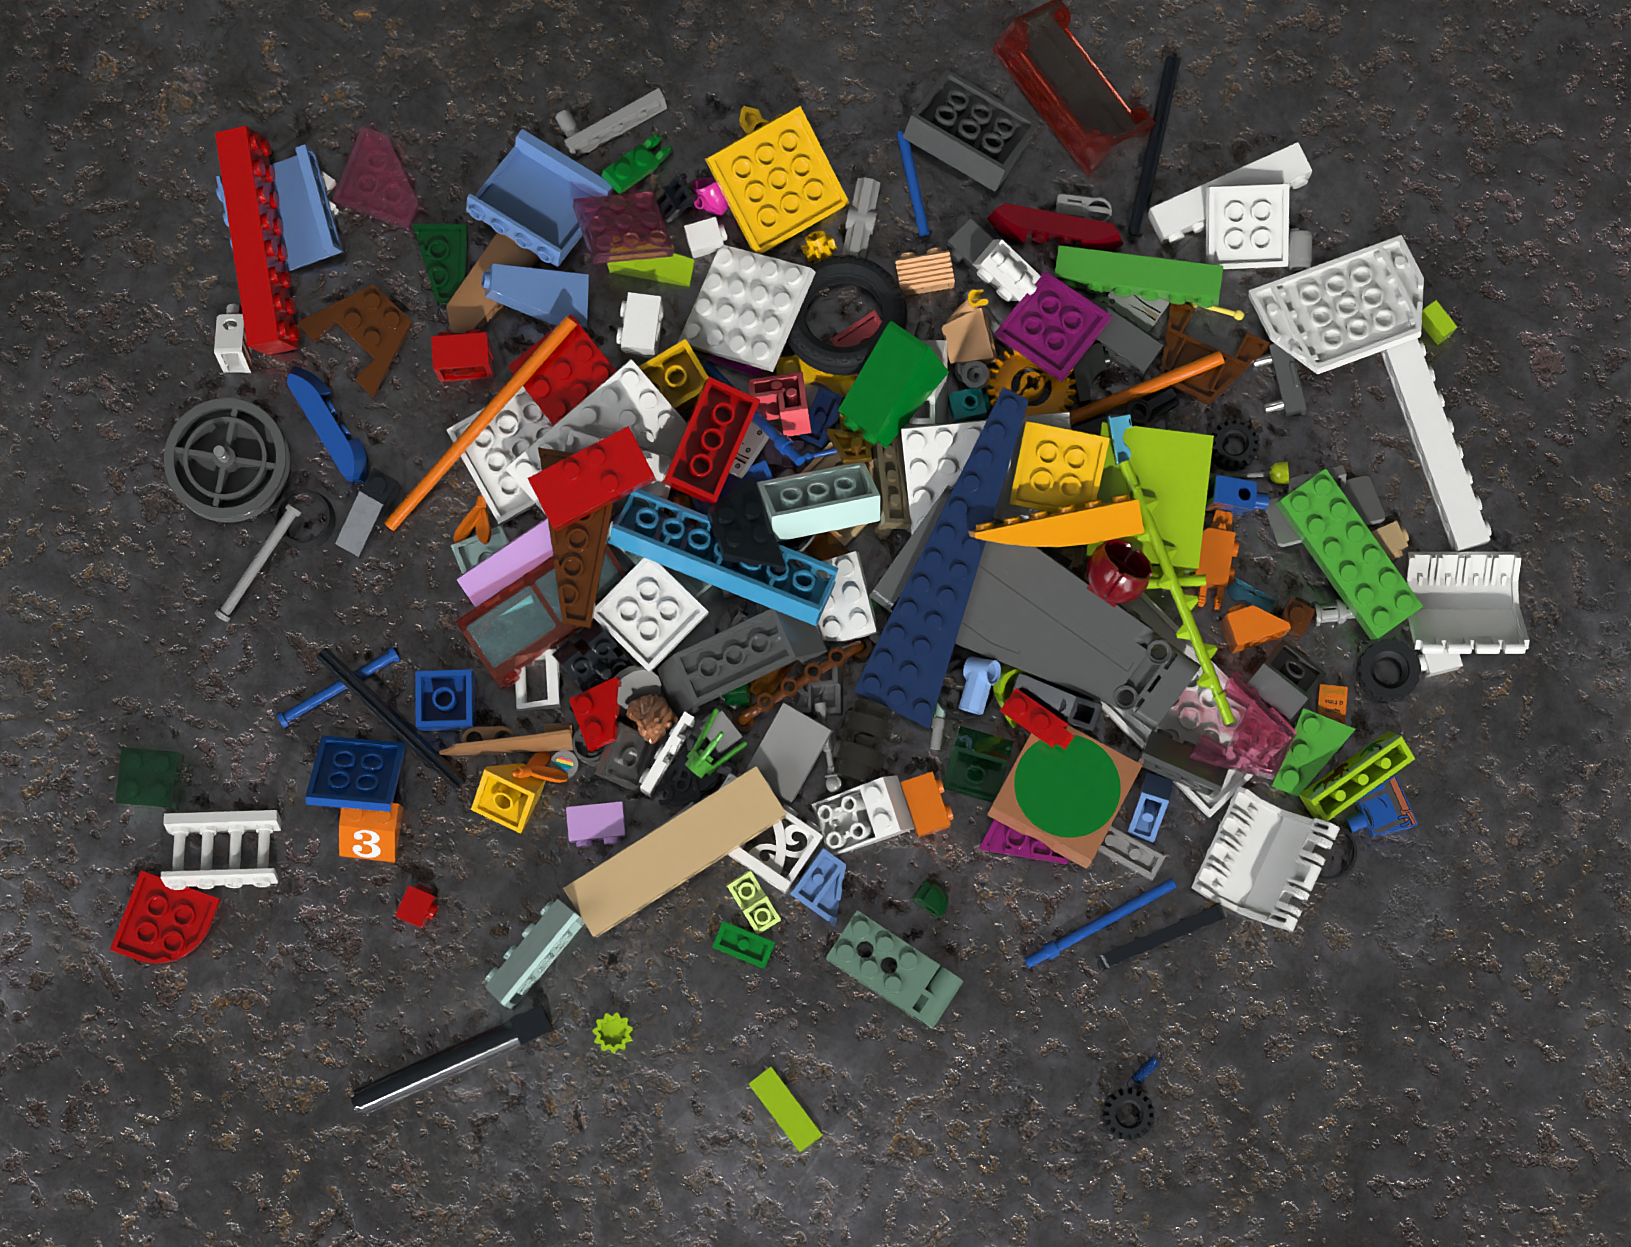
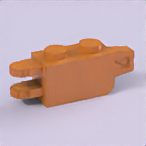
M1216 510L1210 528L1203 531L1199 569L1193 574H1206V586H1197L1199 587V601L1197 602L1199 607H1203L1206 603V591L1209 588L1216 590L1213 603L1214 609L1221 610L1224 591L1228 584H1233L1235 568L1231 567L1232 557H1237L1239 541L1235 540L1236 532H1232V512Z

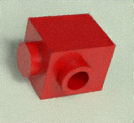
M419 883L416 888L408 885L395 917L425 929L428 919L433 920L439 908V904L436 903L438 898L431 895L433 889Z

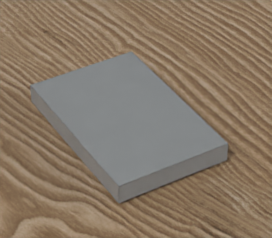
M783 703L744 773L757 766L774 795L792 804L833 730L792 706Z

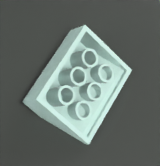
M559 899L554 903L549 901L540 912L543 917L536 925L532 922L522 934L524 940L518 947L514 944L504 955L503 958L506 959L504 964L500 968L494 967L485 978L488 982L485 988L505 1007L513 1010L585 924L581 917Z

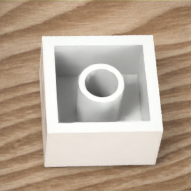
M628 292L627 301L622 300L620 316L624 325L618 328L617 344H619V350L622 351L625 360L632 359L633 361L647 362L658 355L664 315L661 296Z

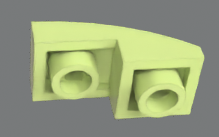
M750 870L726 884L757 935L781 920Z

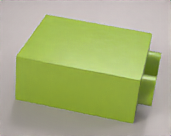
M1102 422L1098 429V435L1107 436L1110 439L1097 500L1101 499L1102 503L1112 501L1113 496L1129 494V498H1132L1131 493H1128L1129 488L1120 466L1115 464L1109 424ZM1132 426L1125 429L1123 441L1131 451L1129 461L1139 485H1142L1143 495L1145 497L1157 498L1159 501L1151 515L1163 544L1176 547L1177 553L1171 560L1175 574L1177 576H1184V573L1194 574L1199 569L1214 436ZM1137 534L1117 538L1129 542L1132 545V551L1137 549L1142 551L1149 559L1152 567H1160L1151 542L1137 540ZM1105 541L1085 544L1083 561H1089L1094 550Z

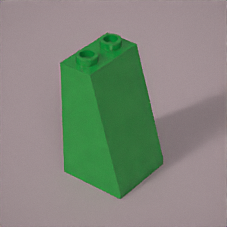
M890 321L838 409L845 418L843 423L853 432L857 430L863 432L861 436L873 446L878 443L887 448L899 434L901 428L908 423L949 371L930 346Z

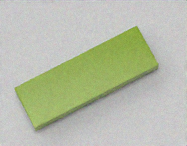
M769 1067L749 1083L750 1087L799 1152H802L822 1136L821 1132L772 1067Z

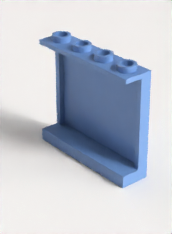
M522 129L516 136L515 146L474 196L472 194L468 195L466 211L474 219L482 220L492 226L497 233L505 234L513 239L520 247L531 250L544 262L552 263L558 267L611 200L613 187L604 178Z

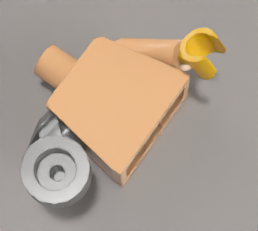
M983 289L971 290L968 294V299L947 319V324L942 326L944 340H947V356L952 364L954 374L959 381L976 390L988 385L991 373L986 364H995V360L998 358L988 315L982 308H978L988 304V299L979 298L980 293L984 291Z

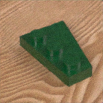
M412 223L438 306H447L466 278L467 224Z

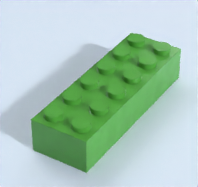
M1326 468L1275 502L1280 512L1371 640L1380 638L1423 607Z

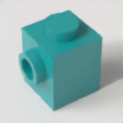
M970 388L948 394V405L953 423L986 419L987 410L990 409V402L987 393L982 394L981 389Z

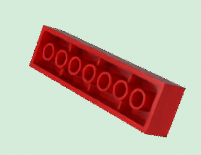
M248 126L215 132L247 347L266 355L299 349L297 340L300 339V332L293 316L296 312V306L289 287L292 286V280L285 268L288 254L286 247L281 241V234H283L284 228L281 219L278 218L277 208L280 203L273 186L275 171L270 165L269 155H271L270 142L266 137Z

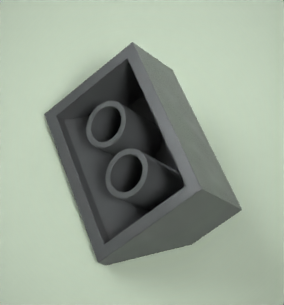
M1158 729L1155 732L1152 730L1137 762L1142 764V767L1214 799L1221 792L1230 764L1224 762L1225 758L1214 752H1210L1209 755L1198 751L1199 746L1192 742L1184 740L1182 744L1172 739L1173 735L1167 731Z

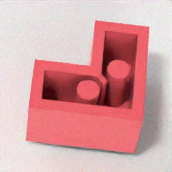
M803 372L748 380L750 395L760 399L757 410L768 421L781 419L783 435L794 436L811 433Z

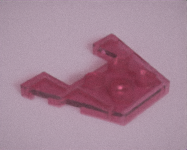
M1234 670L1230 674L1223 691L1226 692V697L1242 705L1246 710L1228 747L1202 734L1189 758L1273 780L1286 758L1297 735V731L1273 707L1269 708L1259 698L1260 694L1253 687L1249 688L1241 680L1243 676Z

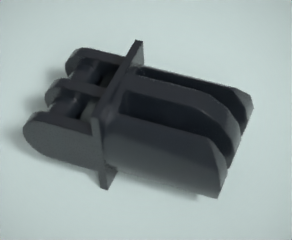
M685 173L675 177L669 185L663 186L664 193L655 202L658 205L660 204L658 208L662 214L667 213L664 216L667 222L675 221L687 207L694 206V202L698 199V195L693 194L691 190L693 188L692 184L687 183V175Z

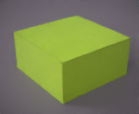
M1437 300L1422 310V326L1437 345L1450 337L1456 330V324Z

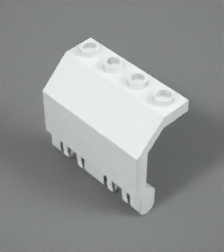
M1238 786L1191 888L1204 897L1222 904L1224 907L1243 916L1293 932L1298 920L1290 915L1300 917L1302 911L1294 905H1288L1292 896L1301 900L1308 899L1310 894L1301 889L1312 891L1321 871V868L1315 864L1323 866L1325 862L1321 855L1312 853L1316 844L1323 848L1331 849L1333 842L1326 838L1335 840L1340 828L1317 818L1310 819L1282 810L1260 799L1248 789Z

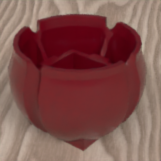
M1117 538L1106 540L1103 544L1099 545L1092 553L1087 564L1089 585L1086 589L1114 608L1118 603H1126L1141 596L1146 590L1153 574V567L1143 552L1139 549L1132 551V545L1129 542Z

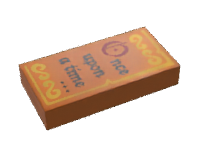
M1319 684L1316 713L1345 725L1348 687Z

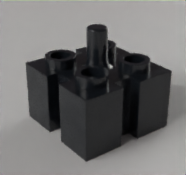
M596 619L593 620L591 628L584 627L578 632L581 639L574 645L568 640L552 654L582 693L614 678L625 668L634 666Z

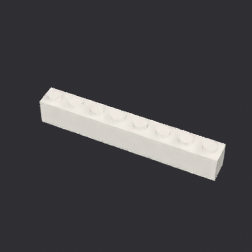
M1416 338L1380 351L1452 552H1465L1486 545L1490 541L1489 536L1492 535L1488 521L1482 518L1480 512L1482 510V503L1479 496L1473 493L1471 484H1473L1472 475L1468 468H1464L1462 463V448L1458 442L1455 443L1452 435L1454 426L1450 417L1445 416L1443 410L1445 406L1444 398L1440 391H1436L1433 383L1435 381L1433 368L1427 366L1425 361L1426 349L1424 343Z

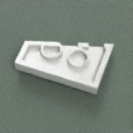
M684 712L680 720L674 724L669 733L668 741L665 745L662 744L654 756L656 761L652 768H647L639 780L642 784L640 790L645 795L652 796L656 790L655 787L663 779L673 758L682 749L690 733L694 730L695 720L690 714Z

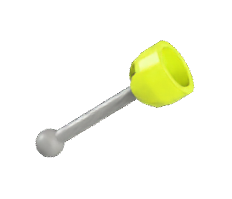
M1288 462L1274 463L1269 471L1242 473L1224 471L1222 473V476L1233 478L1269 476L1274 483L1289 484Z

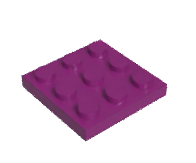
M1044 270L1040 275L1041 277L1034 284L1037 286L1036 291L1031 295L1027 293L997 329L995 337L1060 382H1063L1111 321L1112 316Z

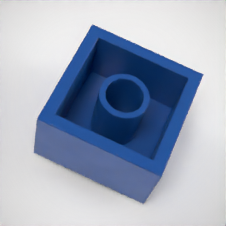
M472 670L415 671L416 728L419 731L468 730L469 728L476 727L475 673Z

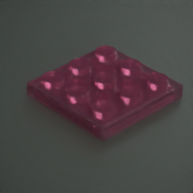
M653 192L574 199L573 209L593 264L673 257L674 247Z

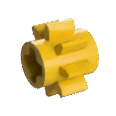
M816 231L806 237L807 244L801 246L808 262L813 260L814 263L821 261V259L832 257V252L838 250L834 238H832L831 234L826 235L824 231Z

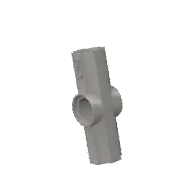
M864 177L857 180L853 204L849 207L845 228L847 233L842 255L866 258L869 238L873 234L877 215L875 209L880 190V182L874 179Z

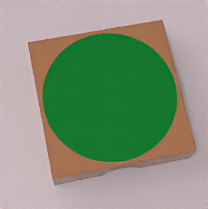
M1068 726L1066 730L1075 737L1066 749H1063L1058 744H1055L1052 748L1031 733L987 815L1021 834L1040 840L1054 852L1087 869L1123 804L1142 764L1071 726Z

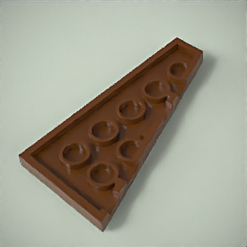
M538 447L542 470L575 454ZM615 502L557 532L553 529L548 519L563 624L585 628L592 627Z

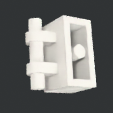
M1002 239L993 240L972 264L978 269L977 275L987 283L992 282L998 288L996 290L997 294L1007 302L1010 300L1021 301L1027 293L1029 295L1033 294L1037 289V286L1034 284L1041 277Z

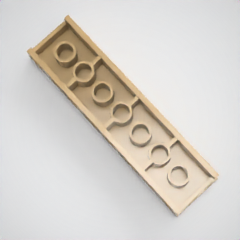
M755 766L563 889L592 936L597 938L786 818L787 813L757 766Z

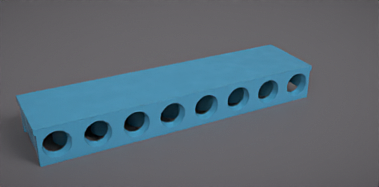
M641 489L630 494L619 518L612 527L611 536L608 540V543L814 626H817L834 589L839 569L782 545H779L786 567L785 571L781 573L775 572L776 567L759 564L757 568L742 562L725 561L722 559L706 515ZM635 498H643L648 502L649 506L638 503ZM661 508L670 509L675 516L665 514ZM687 518H693L697 520L701 526H694L687 521ZM790 560H798L802 562L805 567H797L794 564H792ZM816 571H826L831 578L822 577Z

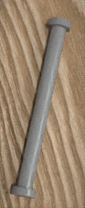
M290 503L286 505V512L222 607L214 612L218 618L229 622L231 619L229 615L294 518L301 515L302 511Z

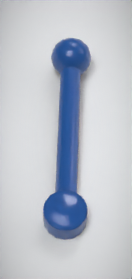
M835 448L814 453L807 451L803 456L806 462H811L813 458L835 454L837 451Z

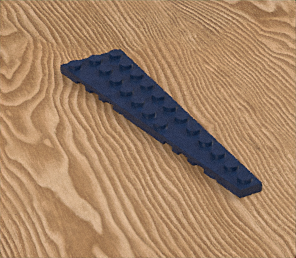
M1003 387L854 689L855 692L927 728H930L986 544V540L970 537L969 531L977 529L976 524L992 522L1029 402V399Z

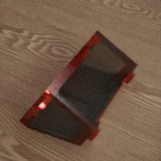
M1051 0L1013 19L991 50L1086 175L1089 176L1143 139L1156 123L1143 108L1136 107L1132 111L1128 108L1067 28L1071 21L1069 9L1061 0Z

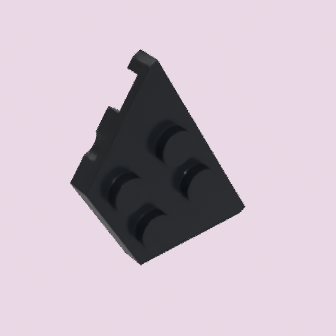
M754 478L749 479L708 508L707 517L723 560L734 563L742 562L757 568L759 564L776 567L775 572L781 573L785 571L786 564Z

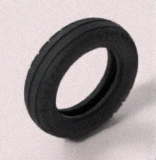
M850 255L824 258L808 266L816 273L786 341L792 351L804 363L816 370L832 375L859 374L890 321L906 330V300L902 289L894 277L875 262ZM837 284H853L868 290L876 297L882 307L883 318L873 336L855 346L837 347L826 344L813 335L805 320L806 310L811 300L827 287Z

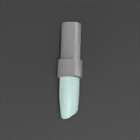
M945 696L940 697L941 700H942V702H943V704L946 706V703H947L946 697H945ZM938 702L934 718H932V733L929 746L930 749L940 750L942 734L946 724V713Z

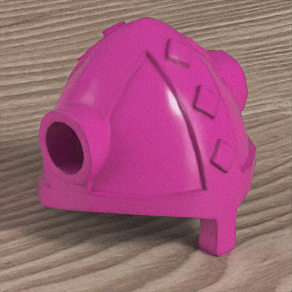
M714 177L699 178L689 182L693 186L691 189L693 194L698 195V199L694 202L697 209H705L716 215H723L729 205Z

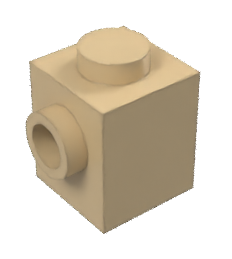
M1397 521L1371 532L1391 561L1402 557V551L1409 546L1407 543L1409 541L1408 534L1403 526H1399Z

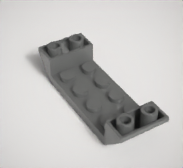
M769 609L672 655L654 672L659 677L661 688L669 707L677 715L679 721L684 712L693 715L702 711L700 705L796 660L804 663L828 651L817 626L774 609Z

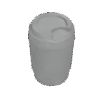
M1290 229L1288 246L1289 270L1303 271L1311 268L1312 233L1309 229Z

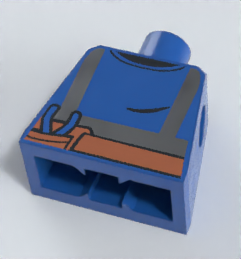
M1215 475L1209 479L1205 512L1215 513L1216 510L1232 512V515L1245 516L1255 508L1266 510L1268 507L1269 494L1257 492V483L1254 481L1222 475Z
M1396 775L1355 801L1354 804L1358 812L1345 817L1346 825L1351 833L1365 828L1370 838L1407 830L1418 825Z

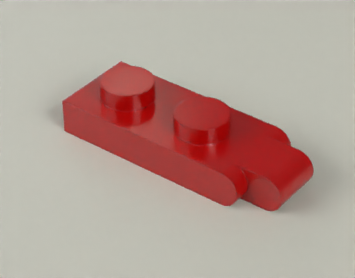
M1015 688L1000 710L1052 748L1055 744H1058L1063 749H1066L1075 737L1066 730L1069 724L1017 688Z

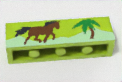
M1387 731L1298 795L1313 818L1327 822L1415 760V757L1402 736Z

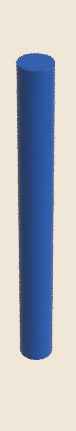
M903 130L897 132L919 236L924 237L930 235L910 141L903 138L905 132Z

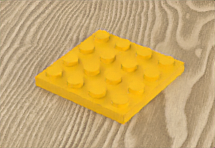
M801 106L789 110L704 158L753 253L762 254L850 204Z

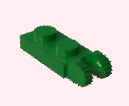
M655 134L648 138L644 144H639L604 169L601 176L620 195L657 169L659 164L672 154L673 149L667 145L654 156L650 150L656 147L662 140L658 134Z

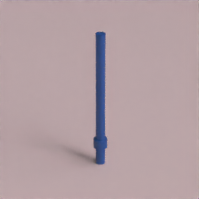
M707 362L703 365L709 377L733 386L712 363ZM756 409L752 421L775 443V448L782 455H787L797 466L803 464L805 457L794 447V442L787 435H782Z
M1170 878L1053 942L1051 940L1043 944L1042 949L1024 958L1027 967L1031 968L1047 958L1052 960L1059 956L1060 951L1177 888L1175 882Z

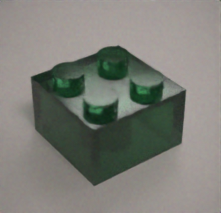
M122 747L115 803L122 807L178 811L184 755L175 751Z

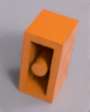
M932 771L900 782L918 838L950 828L951 823L949 820L954 819L949 803H943L941 793L945 791L940 777L935 778Z

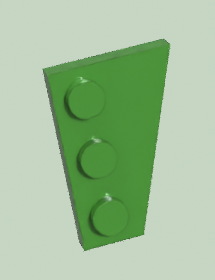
M1302 708L1271 786L1298 797V794L1309 785L1355 729Z

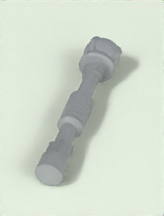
M826 702L814 704L818 720L821 724L828 727ZM830 735L823 748L828 765V775H825V778H827L826 788L832 793H837L842 789L843 781L839 777L841 773H837V768L834 765L832 753L834 747L832 736Z

